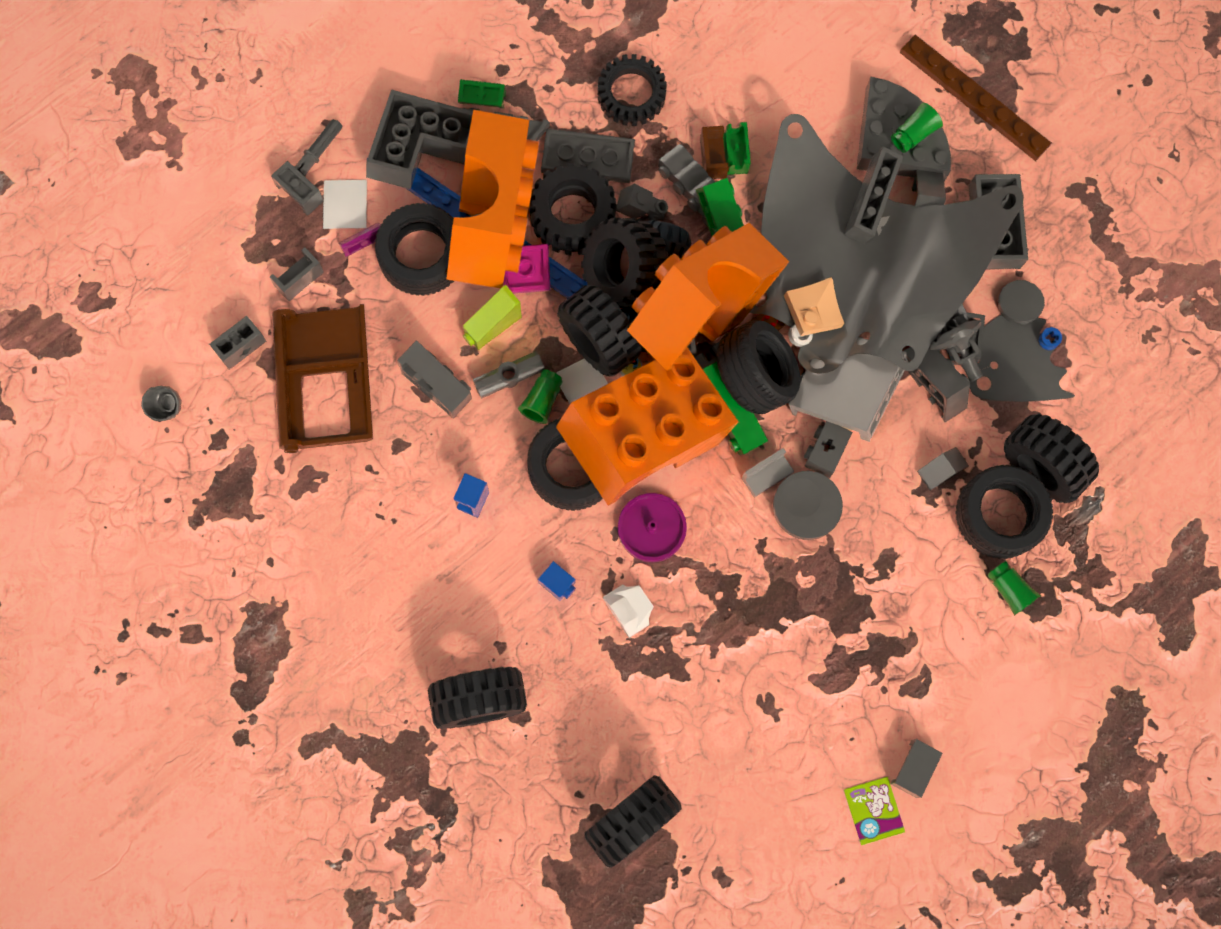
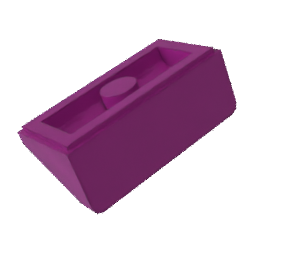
M376 223L339 242L338 244L345 257L375 243L376 234L381 224Z

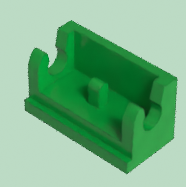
M460 79L459 104L466 103L504 109V97H506L505 84Z
M741 122L738 128H732V124H728L723 135L725 160L729 166L727 175L748 174L751 160L747 122Z

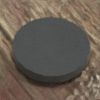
M801 471L787 477L778 487L773 499V512L780 527L789 535L802 540H815L830 533L838 524L843 510L842 496L837 486L825 475L813 471Z

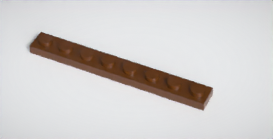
M916 34L901 48V55L1034 161H1037L1052 144V142Z

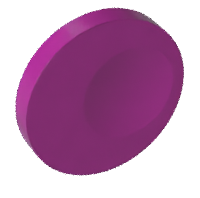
M657 493L642 494L633 498L623 508L618 521V536L622 546L631 556L645 562H660L673 556L682 546L687 532L686 518L680 506L671 498Z

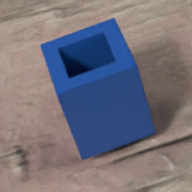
M554 561L538 579V583L559 601L563 597L568 599L576 589L574 587L576 579Z

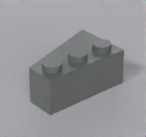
M417 340L397 360L402 375L453 419L472 400L471 388L463 380L459 381L453 376L454 373L447 366L442 365Z
M909 347L904 351L907 354L908 362L912 361L915 356L914 349ZM928 348L920 366L914 371L908 372L919 387L923 385L929 392L931 397L928 400L932 405L937 403L943 412L941 418L946 423L967 409L970 382L964 374H960L955 369L953 362L948 358L946 359L940 353V350H929Z

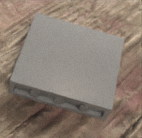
M858 337L857 344L863 345L868 340ZM902 351V359L908 362L906 352ZM854 354L844 360L837 369L829 373L817 374L808 370L802 373L799 391L796 397L788 402L794 416H796L798 411L859 432L862 440L870 442L905 370L881 357L869 354ZM812 359L809 362L811 367L815 369H820L825 365L819 359Z

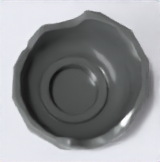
M156 386L149 388L142 396L141 407L144 414L151 420L167 421L179 414L182 400L178 392L170 386Z

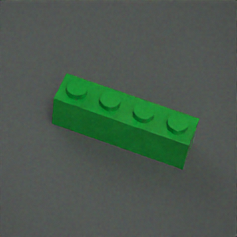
M728 178L695 189L711 236L724 226L728 227L732 232L744 226L741 219L742 211L740 206L736 204L734 187L728 181Z
M717 361L702 368L738 420L737 425L728 434L730 437L728 442L731 449L735 453L738 452L739 455H744L766 443L768 439L754 413L742 408L727 391L721 379Z

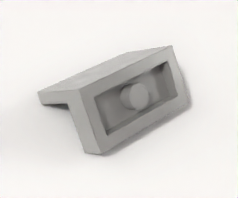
M784 448L744 472L741 479L754 498L794 473L793 468L784 457L786 453Z

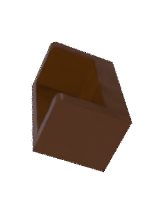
M708 126L701 129L702 165L712 179H725L729 169L728 163L725 160L724 126Z

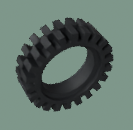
M627 54L622 55L621 61L618 57L614 58L613 64L608 62L606 70L602 69L601 77L598 79L597 95L602 111L606 110V116L609 119L611 116H614L613 121L616 123L619 120H623L622 125L627 126L628 121L632 122V126H637V121H641L642 125L646 124L647 118L652 121L655 114L658 115L661 112V107L663 108L665 103L667 82L665 81L664 72L661 73L659 65L654 67L653 60L650 59L647 63L646 57L642 55L640 60L636 59L637 54H632L631 59L627 58ZM625 74H638L650 83L652 96L640 106H625L619 103L613 96L611 91L613 83Z

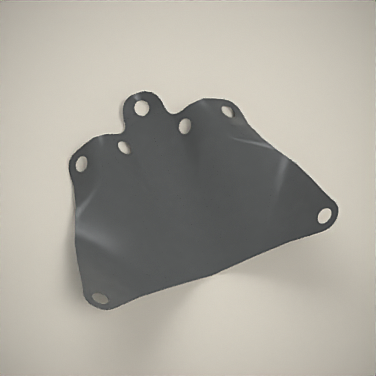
M791 114L782 121L779 129L777 146L763 206L761 234L789 263L765 292L767 294L765 303L759 307L755 305L750 313L768 315L792 327L795 325V322L785 301L784 294L787 291L809 286L832 277L838 307L845 324L838 329L814 333L811 342L800 347L798 353L800 364L812 373H829L837 369L849 356L869 354L893 362L905 371H914L920 366L932 342L976 287L1023 204L1024 195L1022 190L1018 186L1011 185L970 201L917 207L888 199L882 217H890L885 226H881L882 231L880 235L876 231L873 238L862 244L844 235L862 182L854 177L827 150L804 116ZM793 122L799 123L803 129L801 136L798 138H791L788 134V127ZM1007 194H1014L1016 197L1015 205L1011 209H1004L1002 207L1003 198ZM864 332H869V340L863 345H858V337ZM905 346H911L915 352V356L910 362H905L901 356L902 349ZM812 359H819L825 365L820 369H815L811 367L809 362Z

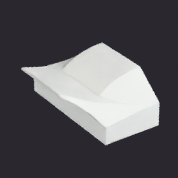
M622 584L602 598L629 638L649 626V616L654 606L639 585L627 587Z

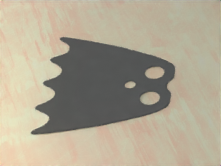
M999 315L984 326L981 359L977 365L983 376L990 379L991 387L988 390H981L977 386V380L970 382V390L973 395L987 400L1015 402L1048 401L1075 397L1073 393L1063 390L1059 385V381L1067 373V370L1051 363L1050 356L1055 349L1045 350L1039 344L1038 339L1041 329L1046 324L1045 319L1037 318L1032 323L1020 325V323L1009 322L1002 315ZM991 362H997L998 368L992 369L990 367Z

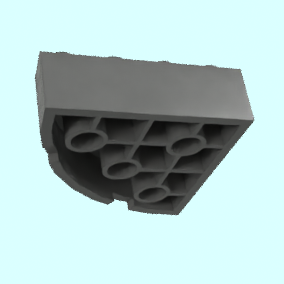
M870 77L865 90L856 169L867 171L872 156L882 147H885L903 156L897 175L914 178L916 170L943 173L945 182L951 172V153L948 139L943 128H940L919 142L914 148H910L906 153L898 150L892 143V134L915 112L923 101L902 86L888 80Z

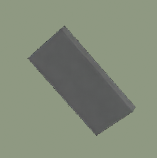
M546 129L541 173H545L547 170L553 172L554 167L562 165V168L567 167V163H574L575 167H580V164L587 165L588 170H592V168L598 170L599 177L605 176L609 181L630 183L635 139Z

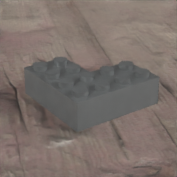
M391 89L366 161V178L411 190L422 153L465 165V154L473 112Z
M975 174L968 186L969 198L974 200L1011 185L1018 186L1022 190L1021 175ZM1007 194L1003 198L1002 207L1004 209H1011L1015 205V195ZM1023 204L986 270L1021 269L1027 262L1028 249Z

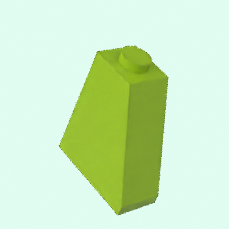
M506 285L463 325V338L470 346L474 345L478 350L522 318L521 303Z

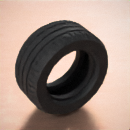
M413 203L396 209L383 220L376 234L375 252L382 273L392 286H395L396 289L411 295L425 296L431 293L436 294L435 292L446 289V287H449L454 282L453 280H447L454 220L449 213L435 205ZM424 230L433 232L442 238L446 244L444 254L437 263L428 268H409L399 262L396 257L398 244L405 236L412 232Z
M752 320L730 331L721 338L716 351L718 370L727 391L742 408L751 413L766 414L785 405L796 397L800 388L798 363L790 345L775 327L765 321Z
M561 418L556 419L545 425L543 429L541 428L530 444L527 467L531 484L536 493L551 506L553 505L556 508L568 511L590 508L603 499L591 480L577 487L564 486L556 482L547 471L546 462L549 454L559 444L566 442L556 428Z
M997 465L985 469L967 483L958 497L955 514L957 515L956 523L959 526L961 535L965 537V541L967 540L968 544L972 545V548L976 549L977 552L992 558H1013L1031 550L1045 538L1048 530L1051 528L1050 525H1052L1053 504L1051 503L1052 499L1049 497L1050 494L1047 492V488L1044 487L1045 485L1030 471L1027 472L1026 469H1021V467L1014 465ZM988 490H1008L1018 496L1024 504L1027 514L1026 524L1020 534L1013 536L999 534L992 530L984 521L981 504L982 498Z

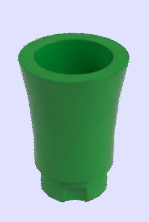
M921 103L915 112L892 134L893 145L903 153H906L910 148H914L927 136L943 127L940 115L929 104Z
M543 370L526 399L518 407L519 412L534 422L547 424L556 397L561 390L562 377L549 370Z
M1006 561L988 574V577L993 581L992 584L1000 592L1014 616L1041 596Z

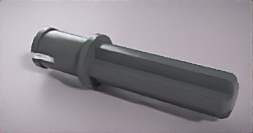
M332 119L308 150H304L303 157L294 166L302 175L306 176L315 163H319L320 156L342 130V124L338 120Z

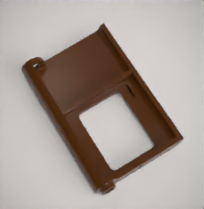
M364 304L354 308L300 314L291 309L273 311L279 448L284 450V453L291 454L299 452L298 449L361 443L373 440ZM347 373L350 432L340 435L306 438L302 379L306 376Z

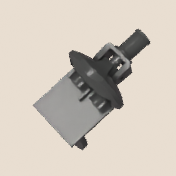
M962 304L932 342L929 350L946 349L950 360L962 364L968 380L972 382L983 376L975 360V356L979 353V348L972 338L983 323L980 318L969 319Z

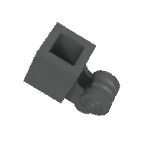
M632 184L620 190L616 206L617 212L630 218L636 219L648 214V219L663 221L664 214L668 210L666 201L653 197V192L637 184Z

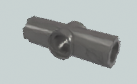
M535 351L515 361L502 363L499 368L474 378L473 383L482 399L504 388L515 387L518 382L542 372L545 368L539 354ZM506 371L515 373L514 377L510 379L503 377V374Z

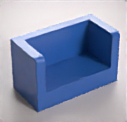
M465 473L454 496V500L459 502L457 509L478 518L489 495L487 482Z

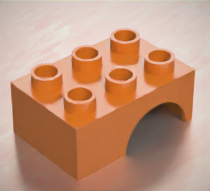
M473 110L465 154L459 206L460 212L467 213L473 217H454L447 280L501 289L503 287L505 271L518 273L539 141L527 139L530 120Z
M750 223L733 232L724 226L712 236L707 245L702 240H698L685 252L681 259L676 254H673L660 265L655 272V276L661 283L656 290L650 287L635 300L632 308L638 315L627 331L668 371L673 368L674 363L698 332H701L713 342L741 324L789 261Z
M688 348L684 350L674 363L673 368L668 371L657 360H654L571 402L557 424L556 428L608 506L616 502L630 488L654 472L671 464L676 469L718 446L737 425L738 420Z

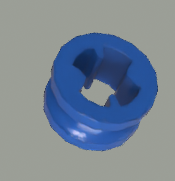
M1046 328L1039 336V344L1045 350H1053L1061 343L1062 334L1056 328ZM1049 334L1051 338H1055L1052 343H1050L1049 339H1046Z

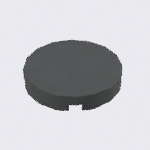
M1026 280L1009 282L1003 287L998 297V309L1001 315L1007 321L1020 323V325L1034 322L1041 315L1045 306L1042 291L1035 284Z

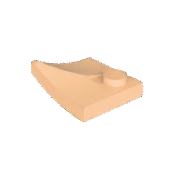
M832 277L809 286L787 291L784 294L785 301L800 336L838 329L845 324L838 307Z

